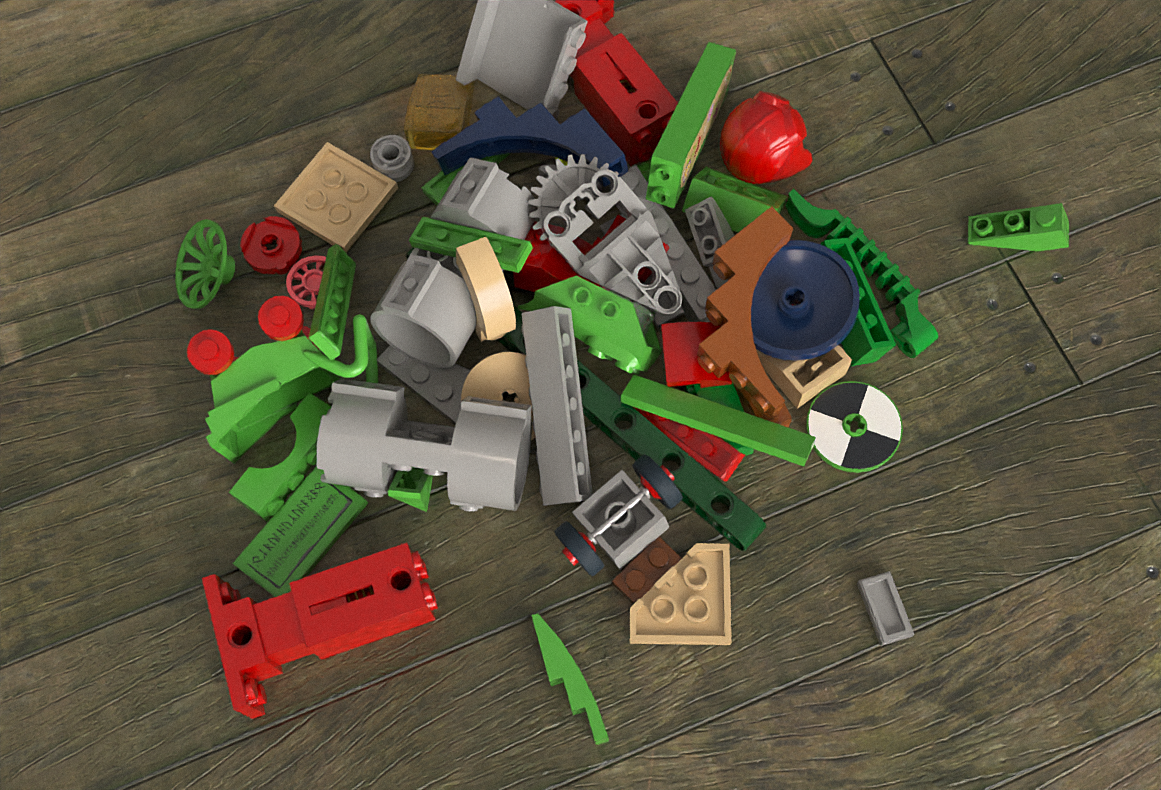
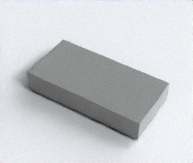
M890 571L857 582L880 646L915 635Z

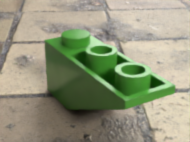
M1062 203L969 216L968 244L1029 251L1069 248V220Z

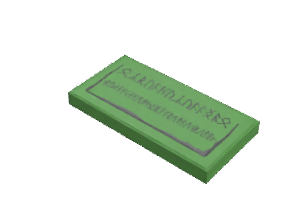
M317 466L233 562L237 568L274 597L292 592L289 583L307 577L368 504L366 499L348 486L322 482L320 478L324 474V470L317 469Z

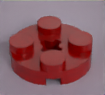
M269 216L264 218L265 221L257 225L254 222L248 226L242 235L240 243L241 251L248 265L255 271L263 274L277 273L283 275L288 273L291 266L299 259L302 251V239L294 225L285 218ZM273 240H276L278 246L275 249L268 250L265 247L266 243L271 244Z

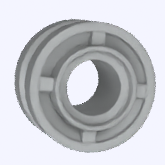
M387 135L379 138L372 145L370 158L375 170L396 182L406 179L412 173L414 159L410 145L404 138L397 135Z

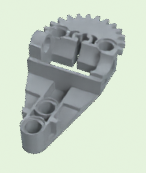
M581 154L578 164H575L572 155H568L567 166H564L559 158L556 159V171L546 166L544 169L548 178L538 175L536 180L542 187H531L530 190L538 196V199L528 200L529 205L537 207V210L529 213V217L539 218L540 220L532 227L533 230L542 229L543 234L539 239L541 241L547 239L550 245L566 260L578 276H582L632 299L638 304H643L653 309L656 313L672 314L681 307L682 295L653 216L623 179L618 177L619 173L608 170V163H605L598 169L597 157H594L589 165L586 164L585 154ZM606 177L611 182L610 192L602 193L597 189V178ZM574 198L578 201L586 200L585 210L596 219H599L611 207L616 205L627 219L586 255H583L572 241L590 227L593 222L583 210L576 212L573 209L576 205ZM558 217L563 220L565 224L563 233L554 234L549 230L548 223L551 218ZM642 267H647L652 272V280L647 285L640 283L637 274ZM663 291L669 292L673 299L672 305L667 309H663L658 303V297Z

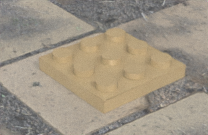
M327 142L276 202L274 207L281 215L331 245H339L347 253L396 192L398 185L396 181Z

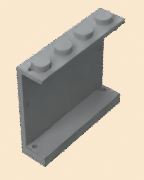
M478 0L456 80L466 85L478 79L527 110L542 103L552 116L557 119L559 115V109L557 108L560 100L567 92L568 85L566 82L569 74L572 73L576 66L577 59H575V56L585 40L586 34L584 30L588 21L553 0Z

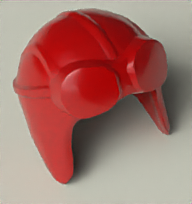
M759 91L753 98H749L739 104L729 114L724 123L720 138L722 158L729 172L743 182L763 184L784 180L803 171L812 162V153L803 147V140L807 135L804 120L800 113L782 96Z

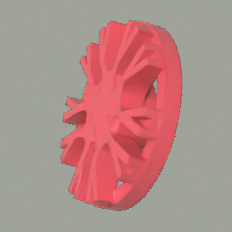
M309 256L298 261L290 269L286 279V287L291 298L299 306L309 307L311 310L315 308L317 302L316 295L319 293L323 275L321 270L325 264L326 257ZM316 262V269L308 270L306 264ZM299 269L305 273L303 276L297 272ZM293 279L302 281L300 285L292 286ZM312 295L311 301H306L304 299L306 296Z

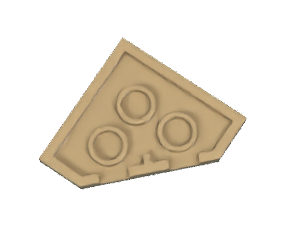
M696 543L674 567L672 566L641 599L639 598L630 607V644L731 645L729 544Z

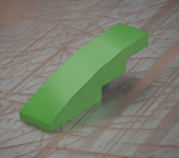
M538 613L533 614L532 619L551 686L564 683L573 715L583 712L587 713L595 745L608 742V735L597 703L581 670L549 625Z

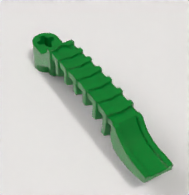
M793 189L788 194L786 209L799 229L812 238L824 237L831 230L833 231L825 240L848 238L852 248L857 252L855 255L859 263L861 264L864 260L868 263L864 268L865 275L869 278L876 271L880 275L875 280L876 288L880 291L887 284L889 285L890 289L885 293L886 300L889 303L895 298L900 301L895 309V314L899 317L900 323L892 328L890 332L897 346L909 358L917 357L938 339L936 328L918 310V296L921 291L918 288L915 289L910 284V278L907 275L904 277L899 271V266L896 263L893 265L887 258V253L885 251L881 252L875 246L876 242L873 239L869 240L863 234L864 230L861 228L857 229L851 223V219L848 216L844 218L836 209L825 210L817 208L807 202Z

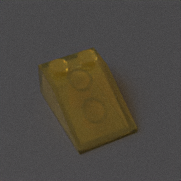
M418 75L407 105L404 133L410 149L434 150L440 144L448 141L469 126L475 80L463 85L456 80L455 75Z

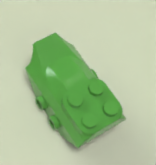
M574 276L536 290L532 301L524 305H518V309L528 312L552 306L571 308L574 337L589 345L587 350L589 353L610 361L614 358L617 360L615 366L629 373L633 372L639 375L640 371L647 372L662 351L648 309L579 276Z

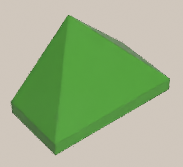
M412 467L409 471L398 470L388 489V496L427 512L433 475L424 473L423 468Z

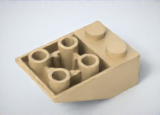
M839 345L821 356L797 361L777 359L756 349L764 370L797 409L846 375L852 361Z

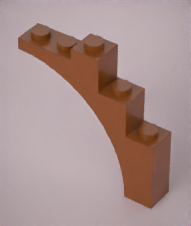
M772 206L714 252L713 269L719 278L724 281L727 279L728 281L707 297L705 314L713 325H720L721 327L699 344L697 353L699 357L698 362L707 373L713 372L717 378H720L729 371L731 381L739 389L744 387L752 396L751 401L753 405L762 413L766 411L771 418L782 409L785 399L773 386L759 360L751 327V306L753 292L761 274L776 253L789 242L793 227Z

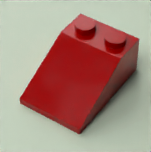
M548 224L549 230L554 234H561L565 229ZM531 228L524 239L530 241L533 249L519 273L513 272L514 286L516 288L535 292L549 285L578 276L566 260L550 245L547 239L543 241L539 239L543 234L542 229L533 230ZM580 237L572 241L583 255H586L592 247L591 244ZM579 276V277H581V278H583V279H585V280H587V281H589V282H591V283H593V284H595V285H597V286H599V287H601V288H603V289L609 291V289H607V288H605V287H603V286H601V285H598V284H596V283H594V282H592V281H590V280H588V279H586V278H584V277H582V276Z

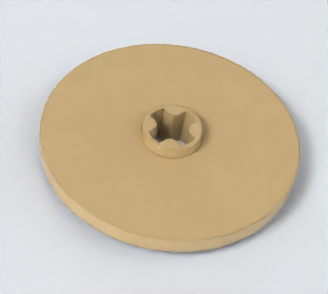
M499 352L479 361L471 369L464 381L461 401L467 396L502 401V393L507 391L509 394L514 392L517 394L514 398L515 403L532 405L529 397L528 369L525 364L526 355L518 352ZM531 407V418L533 421V410ZM532 426V436H531V440H533L534 438H536V437H535V432H534V430H533V426Z

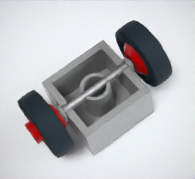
M646 454L637 459L632 465L635 473L641 479L643 487L638 488L628 475L621 470L572 512L581 526L588 532L587 536L583 532L577 531L567 521L554 531L557 538L565 546L562 550L563 554L574 566L579 563L591 576L597 574L604 567L603 561L596 554L594 544H598L621 570L649 544L670 528L665 516L649 500L650 495L658 499L668 509L676 506L683 497L673 483L675 478L664 465L659 466Z

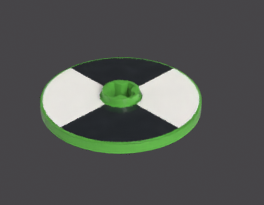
M848 381L826 388L814 399L807 414L806 431L807 434L816 437L813 449L823 461L839 470L859 473L877 469L892 458L902 439L903 424L898 408L883 391L870 384ZM852 421L858 422V428L860 429H857L856 433L850 431L849 424Z

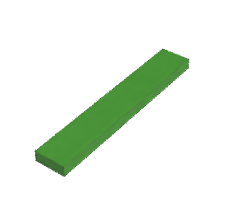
M337 244L330 247L327 252L309 333V339L331 361L341 353L356 263Z
M633 375L621 394V403L801 466H805L816 439L812 435L637 375Z

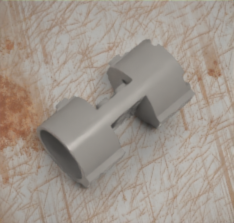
M469 158L463 170L458 171L430 218L524 240L537 219L530 218L529 213L537 210V207L528 204V200L535 199L531 192L525 186L519 189L515 184L507 180L509 174L500 170L497 163ZM414 248L407 261L399 268L373 311L370 320L378 335L397 351L429 366L449 368L456 363L476 327V312L469 289L456 264V258Z
M343 378L332 383V391L328 397V402L333 404L328 410L327 415H322L317 440V469L324 470V474L320 478L322 482L355 487L354 490L364 491V495L369 497H383L384 494L388 493V489L398 470L409 471L412 467L423 468L424 473L439 476L444 475V472H448L447 489L450 504L459 505L461 510L478 511V508H483L484 506L513 511L518 509L525 486L530 456L532 405L467 396L461 401V410L456 425L452 427L408 420L407 403L404 397L405 387Z

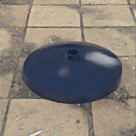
M791 240L783 246L767 264L753 292L751 327L756 349L777 359L797 361L821 356L838 346L852 330L859 310L860 294L858 282L847 262L833 250L818 243Z

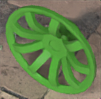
M208 219L197 222L186 234L178 253L175 271L176 288L181 302L188 308L200 309L214 298L221 284L226 285L232 280L235 272V261L232 256L227 255L226 239L222 228L215 221ZM210 227V229L207 232L205 241L203 236V230L204 228ZM217 233L220 244L214 246L213 237ZM195 235L202 251L198 250L191 243ZM186 251L200 260V263H184ZM183 271L199 272L183 281ZM214 282L215 285L210 292L208 285ZM195 284V286L191 289L190 296L188 298V296L186 295V290L188 289V287ZM201 290L204 299L197 302V293Z

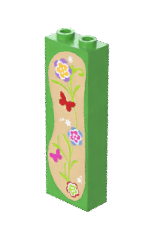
M708 42L652 155L646 200L675 208L728 94L736 54L735 49Z

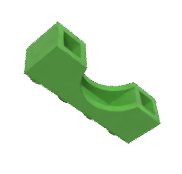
M309 392L290 416L296 428V443L290 455L280 464L270 468L259 469L249 467L229 491L232 497L268 522L271 516L273 517L284 504V500L290 492L295 491L300 486L308 469L312 465L317 464V440L322 415H327L331 406Z

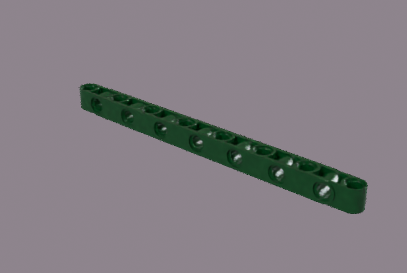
M414 247L405 254L407 259L412 253ZM513 305L516 329L507 332L497 341L510 352L526 355L525 339L522 334V312ZM577 360L579 381L585 384L580 389L583 415L635 461L646 454L659 466L668 461L676 462L679 468L669 472L675 478L673 483L683 497L681 501L732 545L741 551H745L765 530L766 524L763 519L635 408L621 403V397ZM620 421H628L632 426L629 429L623 430L619 429L616 424ZM717 502L723 503L727 506L728 511L722 514L717 513L712 509L711 505Z

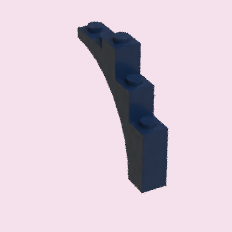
M499 96L474 112L478 120L477 122L466 127L462 132L431 151L439 169L444 175L466 165L469 158L480 160L485 157L506 153H536L554 156L567 161L568 155H572L575 164H578L581 154H585L586 164L589 165L592 159L597 157L598 169L605 163H608V170L617 171L619 173L618 177L629 171L625 154L585 108L559 124L542 103L526 110L521 116L516 118ZM606 177L597 178V181L603 187L611 183Z

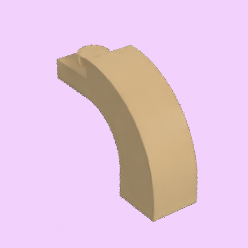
M487 237L457 247L456 264L466 282L475 307L476 333L480 342L484 340H497L507 332L515 330L516 318L511 295L500 264Z

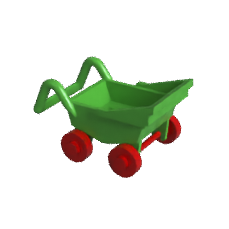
M275 296L263 303L258 314V321L262 330L268 337L277 340V342L254 346L242 356L235 357L233 345L223 333L217 330H204L197 333L188 344L187 356L190 363L199 372L210 375L215 408L208 411L209 417L205 418L212 433L206 436L210 446L235 464L283 416L294 412L298 407L296 403L302 401L309 392L314 395L328 387H332L333 382L341 379L339 376L352 378L360 375L364 370L366 371V382L378 383L376 342L363 315L358 314L353 318L355 361L350 365L335 359L331 361L309 339L310 328L303 326L304 315L300 306L295 300L287 296Z

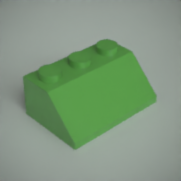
M705 167L692 178L682 212L712 197L722 211L732 232H740L771 206L781 214L788 196L755 184L743 182L731 175Z

